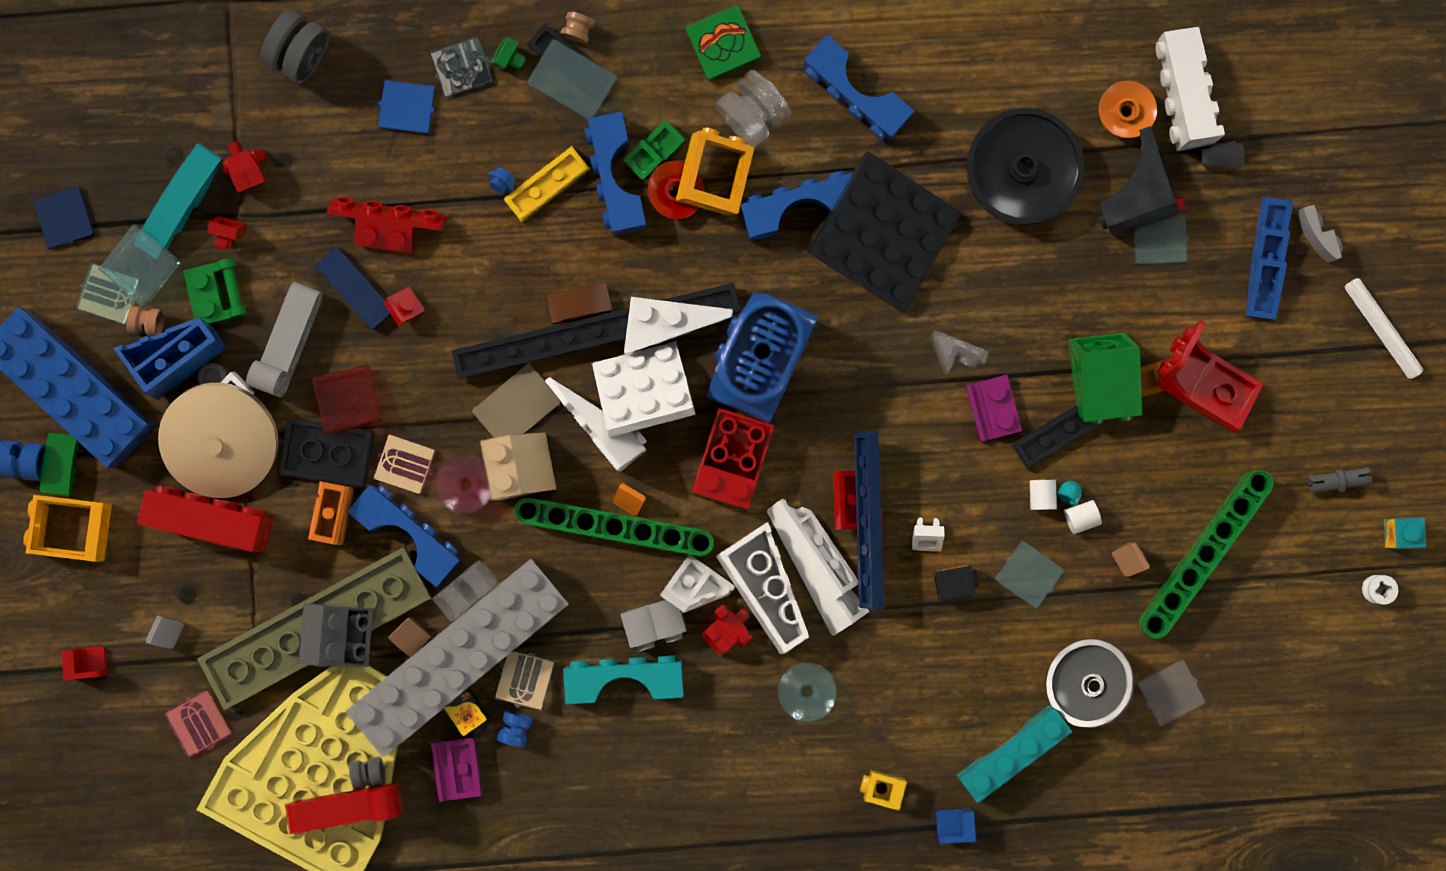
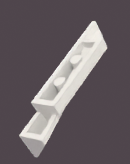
M784 499L770 507L767 513L830 633L836 635L867 614L869 610L859 607V598L851 590L859 584L858 579L812 511L804 507L799 509L792 508L787 505Z

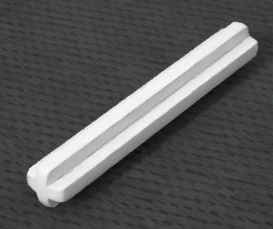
M1356 278L1346 284L1345 290L1409 379L1420 375L1423 372L1422 366L1362 281Z

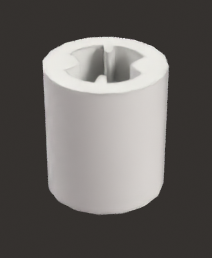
M1030 480V510L1057 509L1056 480Z
M1093 500L1064 510L1068 526L1073 534L1102 524L1100 513Z

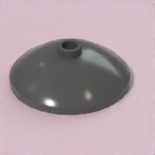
M1093 639L1078 641L1064 648L1053 660L1047 675V695L1052 707L1067 722L1084 728L1101 727L1116 720L1128 707L1134 692L1133 670L1124 654L1113 645ZM1095 683H1099V690L1092 692V686Z

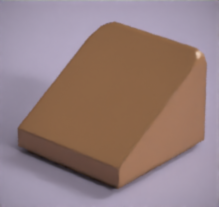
M1128 542L1112 552L1113 558L1126 577L1150 568L1145 556L1135 542Z
M408 617L388 637L392 643L409 657H412L432 638L413 617Z

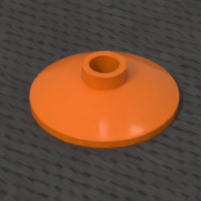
M1121 81L1113 84L1104 92L1099 103V117L1103 126L1111 134L1120 138L1130 139L1139 137V130L1152 126L1157 115V104L1153 94L1146 86L1135 81ZM1121 108H1128L1130 116H1123Z

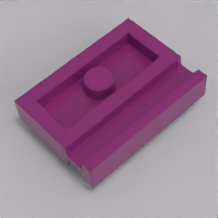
M1007 375L965 386L980 442L1022 431Z
M475 736L432 742L439 802L482 796Z

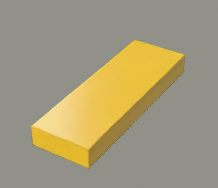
M571 146L506 196L504 200L523 223L589 172L590 169Z

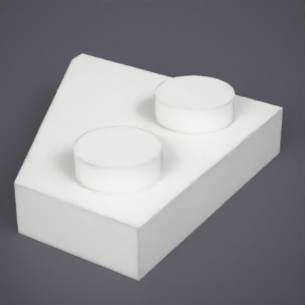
M689 554L660 596L681 611L687 612L728 596L735 586Z

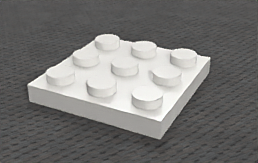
M676 341L592 363L609 437L695 415Z

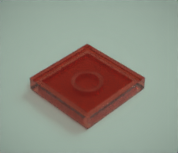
M369 364L312 378L325 435L383 421Z

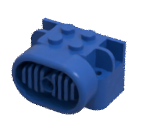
M753 292L752 297L738 318L733 317L727 330L729 338L726 345L721 343L714 359L718 365L705 397L753 419L769 424L818 316L780 298L776 299L767 294ZM766 345L769 347L771 355L765 360L757 359L753 352L755 347Z

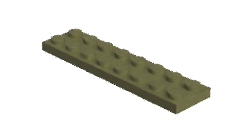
M406 547L400 548L197 658L222 708L227 710L309 665L299 663L304 603L373 608L371 629L373 631L432 599L420 573L414 569L415 564Z

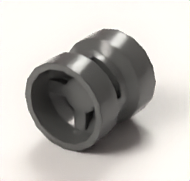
M381 756L370 758L367 762H362L361 760L350 762L349 772L354 791L365 789L367 785H373L374 787L385 785V768Z

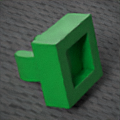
M507 37L502 40L490 65L499 70L504 69L507 64L518 69L522 67L526 58L515 52L518 42Z

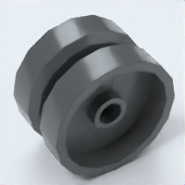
M287 9L278 17L269 30L262 45L260 63L274 72L283 70V76L297 85L303 84L310 78L321 62L328 46L330 31L315 21L307 24V18L294 9Z

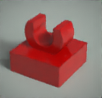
M218 216L209 221L207 233L217 235L215 248L226 251L228 247L231 248L233 246L234 240L245 235L246 223Z

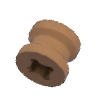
M567 12L566 27L562 28L560 35L572 42L586 45L589 40L587 34L589 29L593 28L594 20L580 13Z

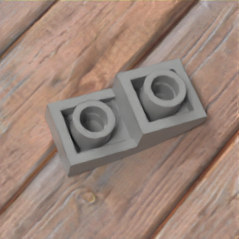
M1315 205L1304 207L1295 212L1308 242L1327 263L1342 258L1343 246L1341 239L1335 235L1334 230L1322 232L1323 218L1321 213L1316 211Z

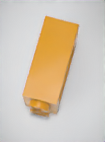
M703 128V130L692 133L676 201L726 216L737 215L754 147L747 145L746 140L743 138L730 136L728 139L719 136L720 132L717 130ZM705 143L740 153L729 199L694 189Z
M33 495V500L30 501L27 510L28 517L30 518L29 529L26 530L23 540L26 553L94 562L104 561L112 504ZM49 504L90 509L85 552L44 547Z

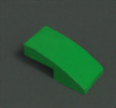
M665 119L623 161L644 181L656 168L665 163L687 139L669 120Z
M49 432L41 471V495L71 496L77 473L74 464L80 444L72 435Z

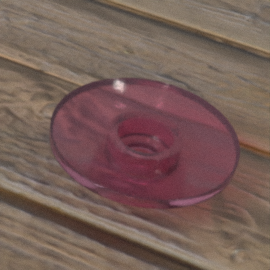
M459 455L449 459L442 465L436 477V491L439 499L447 508L459 513H471L481 509L488 503L491 498V492L484 461L471 455ZM464 479H469L472 483L471 488L468 490H464L461 486Z

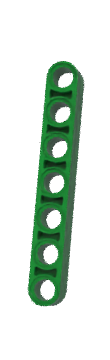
M1264 470L1250 471L1241 477L1140 616L1138 628L1143 635L1160 639L1168 634L1272 491L1274 481L1268 472ZM1254 476H1258L1262 481V488L1258 492L1251 486V480ZM1238 499L1242 500L1245 504V511L1242 515H1238L1234 510V504ZM1220 523H1224L1228 527V534L1223 539L1217 534V527ZM1204 546H1207L1211 551V558L1207 562H1203L1199 556L1200 550ZM1186 570H1191L1194 574V581L1189 586L1185 585L1182 580V575ZM1170 593H1173L1177 598V604L1173 609H1168L1165 605V598ZM1152 617H1157L1160 621V628L1158 631L1151 633L1148 629V622Z
M533 498L521 499L515 506L516 518L521 523L696 556L707 555L714 547L712 535L701 529ZM527 503H532L536 507V515L530 520L525 519L522 515V508ZM556 508L562 509L565 513V520L559 525L552 523L550 519L551 512ZM585 513L591 514L594 519V525L589 530H583L579 526V518ZM612 519H619L623 524L622 532L616 536L611 535L607 530V524ZM641 524L649 525L652 530L651 537L646 541H641L636 536V528ZM670 529L677 530L681 536L680 542L675 546L667 545L664 540L665 533ZM703 534L708 537L709 547L705 551H697L693 547L695 536Z

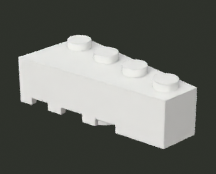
M1199 27L1164 32L1158 39L1159 42H1156V54L1158 59H1162L1163 64L1160 78L1162 86L1167 88L1168 98L1165 100V109L1167 115H1171L1173 126L1170 127L1171 142L1176 144L1177 151L1212 146L1225 133L1223 125L1217 126L1216 124L1217 114H1219L1217 101L1213 102L1210 100L1213 83L1211 75L1203 70V67H1206L1207 58Z
M767 522L721 552L716 558L778 652L783 654L807 639L809 635L798 604L793 596L788 576L783 568L778 548L773 540L772 531Z

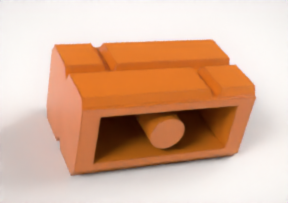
M320 481L318 489L320 496L316 499L309 540L343 545L349 518L347 511L351 508L355 488Z

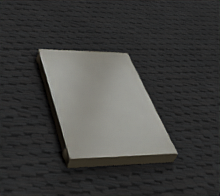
M528 363L478 406H475L472 412L494 438L508 435L525 434L554 408L559 407L562 402L533 366Z

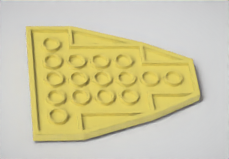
M369 665L368 667L331 666L288 697L224 758L197 810L308 871H365L381 841L384 821L372 822V820L289 834L285 804L354 790L350 779V762L356 760L367 762L370 758L381 756L345 711L384 680L387 675ZM398 746L384 758L381 756L385 768V784L392 782Z

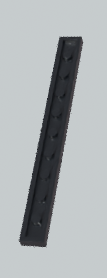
M734 283L661 300L732 309V314L741 312ZM630 308L451 350L457 377L460 380L626 340Z

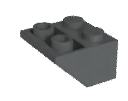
M304 603L299 663L315 666L368 667L373 608Z

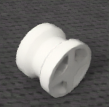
M1372 575L1363 582L1362 593L1365 599L1371 603L1389 604L1398 595V585L1389 576Z

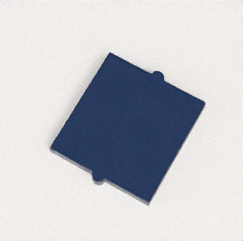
M79 186L62 192L54 191L53 195L33 201L48 249L68 243L74 245L77 240L95 235Z

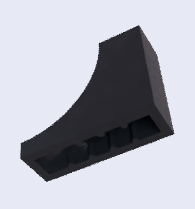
M1151 126L1139 130L1141 154L1131 178L1116 193L1099 201L1102 212L1098 213L1100 223L1103 229H1109L1113 237L1181 213Z

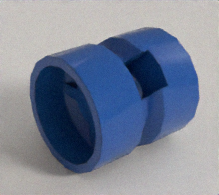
M2 440L0 442V477L17 479L21 475L24 480L41 481L46 444L27 442L23 445L19 441Z

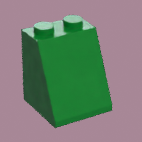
M1126 333L1068 339L1076 405L1078 406L1077 413L1082 420L1089 424H1100L1105 419L1115 418L1119 421L1132 420L1133 416L1142 415L1140 347Z

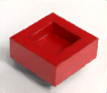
M410 287L386 298L383 302L399 327L419 317L425 311Z

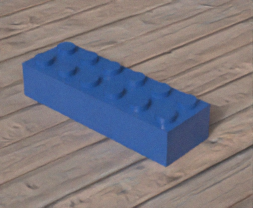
M18 307L0 326V370L106 468L118 469L155 429L156 425L31 310Z

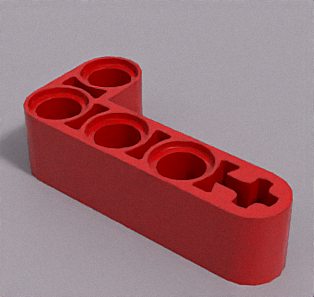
M398 783L313 797L285 804L289 834L372 820V822L396 818L403 813Z

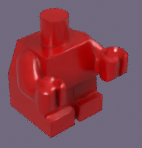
M239 140L228 144L232 156L226 158L221 166L225 175L230 174L237 192L267 180L259 163L267 158L263 148L243 151Z
M721 605L714 611L716 621L700 634L718 656L724 654L735 643L745 646L752 640V636L748 635L747 628L743 625L750 618L744 609H741L735 615L732 611L726 610L724 605Z

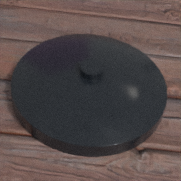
M1032 108L1009 110L989 120L975 136L969 148L966 161L968 184L977 202L993 217L1014 225L1039 224L1060 214L1077 195L1084 174L1083 153L1072 130L1056 116Z

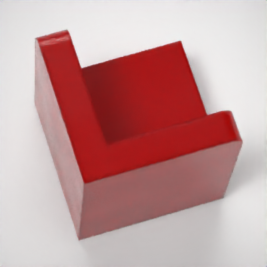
M104 646L61 651L64 681L108 675L106 648Z

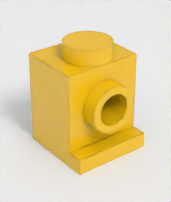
M871 770L869 776H863L860 792L864 793L863 799L866 802L899 810L907 781L901 777ZM878 783L886 784L885 792L879 793L876 791Z

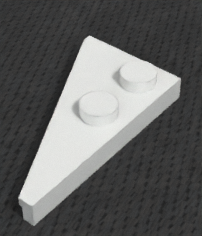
M631 297L624 353L630 354L642 348L693 332L699 328L722 322L732 317L733 310Z

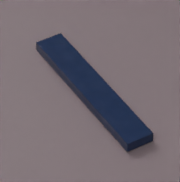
M878 431L859 432L854 434L859 607L862 609H884Z

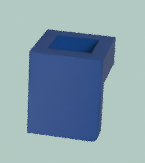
M971 808L936 811L937 838L940 844L976 842L974 811Z

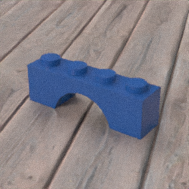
M826 35L804 60L803 67L806 69L804 73L813 82L818 83L820 81L827 87L826 92L833 100L844 102L849 107L847 109L848 112L856 120L861 121L863 119L871 126L869 130L879 140L885 138L890 142L910 120L914 110L893 92L880 97H869L856 91L849 83L846 75V63L849 53L829 35Z
M622 111L588 118L590 127L584 128L587 144L594 145L595 155L590 156L593 172H599L601 183L596 184L599 201L605 200L607 211L602 212L605 229L611 228L613 236L647 229L640 196L623 191L615 183L612 175L616 157L623 149L629 146Z
M838 171L828 175V180L818 182L817 179H810L800 183L801 187L790 190L789 186L773 190V195L762 198L761 194L745 198V203L740 204V209L749 241L778 234V226L782 216L795 205L802 203L815 204L830 214L853 173L845 174V171Z
M369 485L347 512L369 531H375L387 525H395L407 531L413 538L417 548V560L414 569L435 587H441L463 561L458 556L461 551L449 541H446L445 544L435 537L438 532L428 523L424 522L421 525L413 518L416 513L403 503L399 506L391 500L394 495L384 486L380 485L377 488L374 485Z

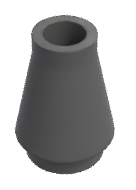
M1231 141L1208 149H1201L1202 167L1212 166L1237 170L1238 166H1244L1243 143Z

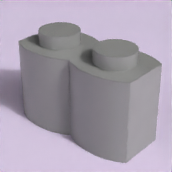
M667 600L620 614L630 648L637 646L638 651L655 647L654 641L665 638L666 643L682 639V633L687 631L682 611Z

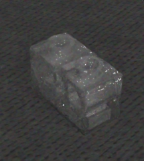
M477 561L432 599L450 621H455L497 587L500 582L483 561Z

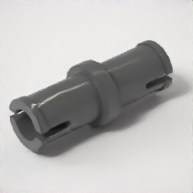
M1368 467L1349 471L1337 469L1334 470V473L1308 476V486L1312 485L1309 488L1311 494L1332 490L1345 492L1346 488L1370 486L1372 484V477L1367 475L1371 473Z

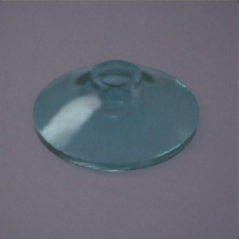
M805 662L792 666L783 674L779 682L778 698L782 708L792 718L800 721H815L824 717L832 709L836 700L837 691L833 677L824 667L815 663ZM804 686L812 688L810 696L802 695L801 689Z

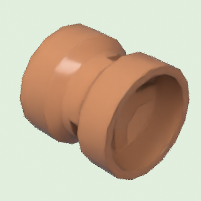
M139 306L130 307L126 320L128 334L139 335L146 333L149 337L162 333L164 326L163 310L152 308L148 311Z

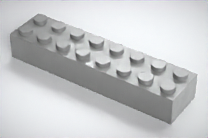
M529 559L345 712L384 758L564 609L568 603L533 560Z

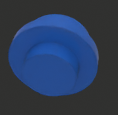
M497 167L495 171H490L488 174L489 185L496 192L503 194L504 192L511 193L513 191V184L516 180L508 171Z

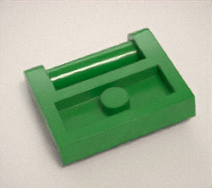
M234 258L223 259L215 263L183 270L194 319L200 317L212 325L248 315L246 306L242 305L234 271L236 268ZM223 272L231 305V308L228 310L224 309L216 273Z

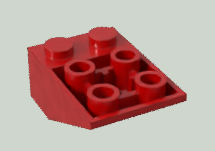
M718 408L692 494L748 511L775 425Z

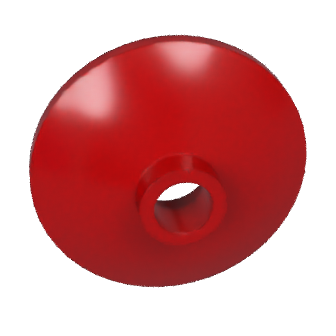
M670 161L660 165L652 173L648 182V197L653 208L662 216L670 219L686 218L695 213L699 208L676 201L677 194L675 197L669 194L670 186H674L678 193L685 165L681 161ZM697 173L694 189L704 192L703 181L699 173Z

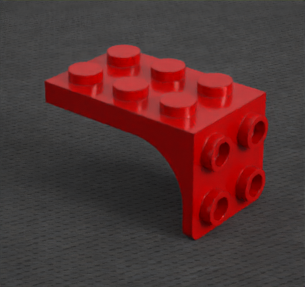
M1200 320L1194 326L1189 325L1181 337L1178 335L1169 348V351L1172 352L1169 359L1166 358L1157 371L1161 376L1156 386L1236 434L1241 430L1263 383L1207 350L1199 340V336L1206 324Z

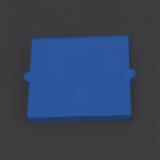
M385 80L382 100L378 103L381 107L378 127L429 134L431 114L435 112L433 108L435 87Z

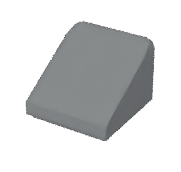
M158 615L145 641L150 645L173 649L182 632L184 623L169 615Z

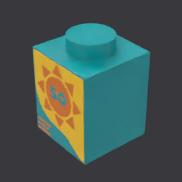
M1425 518L1384 519L1385 548L1426 547Z

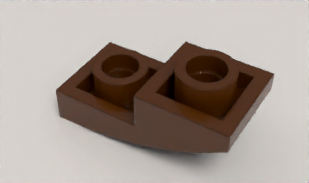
M606 283L569 289L545 297L551 325L580 320L582 317L597 316L612 311Z

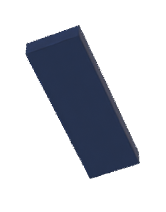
M336 246L315 265L373 331L391 316L383 304L385 299L339 247Z

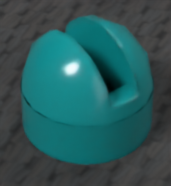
M1067 481L1060 486L1056 495L1061 501L1076 506L1082 496V490L1077 482Z

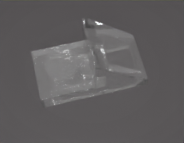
M936 330L930 336L945 375L949 374L956 355L960 356V362L976 367V364L982 365L985 363L989 353L986 350Z

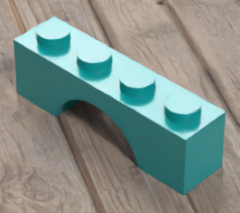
M675 655L658 656V662H646V657L629 658V663L617 664V659L599 660L600 665L589 666L588 660L570 661V667L563 669L565 704L595 703L602 687L609 681L621 677L633 678L643 683L650 691L653 699L683 698L682 660L676 661Z
M1048 705L1028 720L1007 742L989 754L979 757L956 776L973 799L979 803L1072 733V731L1056 709Z

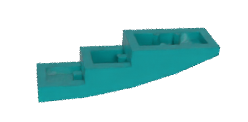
M198 143L163 192L134 244L157 260L163 258L175 234L182 231L193 208L199 207L223 158L201 143Z

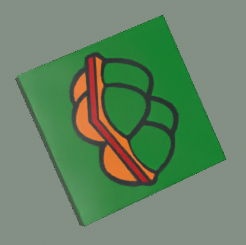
M738 4L685 27L708 82L761 59V55Z

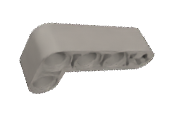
M297 282L292 283L261 361H254L248 371L246 378L248 386L278 397H282L285 394L323 297L322 292Z

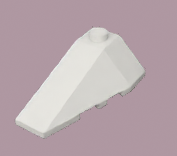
M549 377L545 380L617 471L621 472L647 451L643 446L647 441L638 430L609 437L604 414L601 409Z

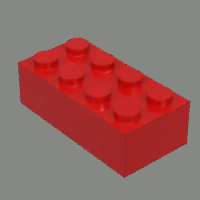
M157 485L156 490H145L137 524L250 552H266L274 521L273 517L266 516L267 510L242 506V510L238 509V503L214 499L213 503H211V497L197 493L185 492V495L182 496L181 489Z

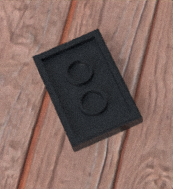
M287 417L278 475L366 488L375 431Z

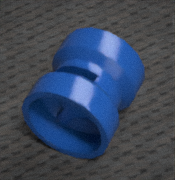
M505 711L503 716L505 725L499 731L497 740L508 745L525 748L527 742L526 730L531 727L533 718L520 713Z

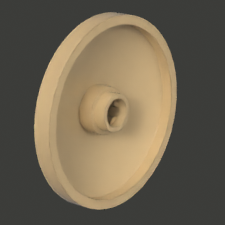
M205 383L185 391L168 407L159 427L158 442L160 454L168 471L187 489L212 498H230L252 490L269 473L277 456L278 433L268 409L250 392L227 383Z

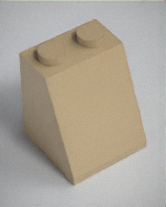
M546 433L508 435L480 441L492 500L503 501L557 489Z

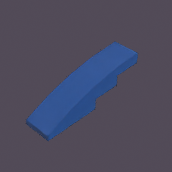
M1262 196L1252 254L1246 308L1247 316L1276 319L1287 267L1285 257L1290 237L1288 227L1293 207L1292 200Z

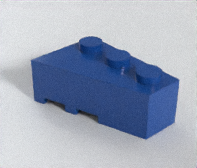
M199 317L165 329V332L155 336H146L140 338L138 342L127 346L121 345L113 349L143 392L159 400L228 347L213 326Z

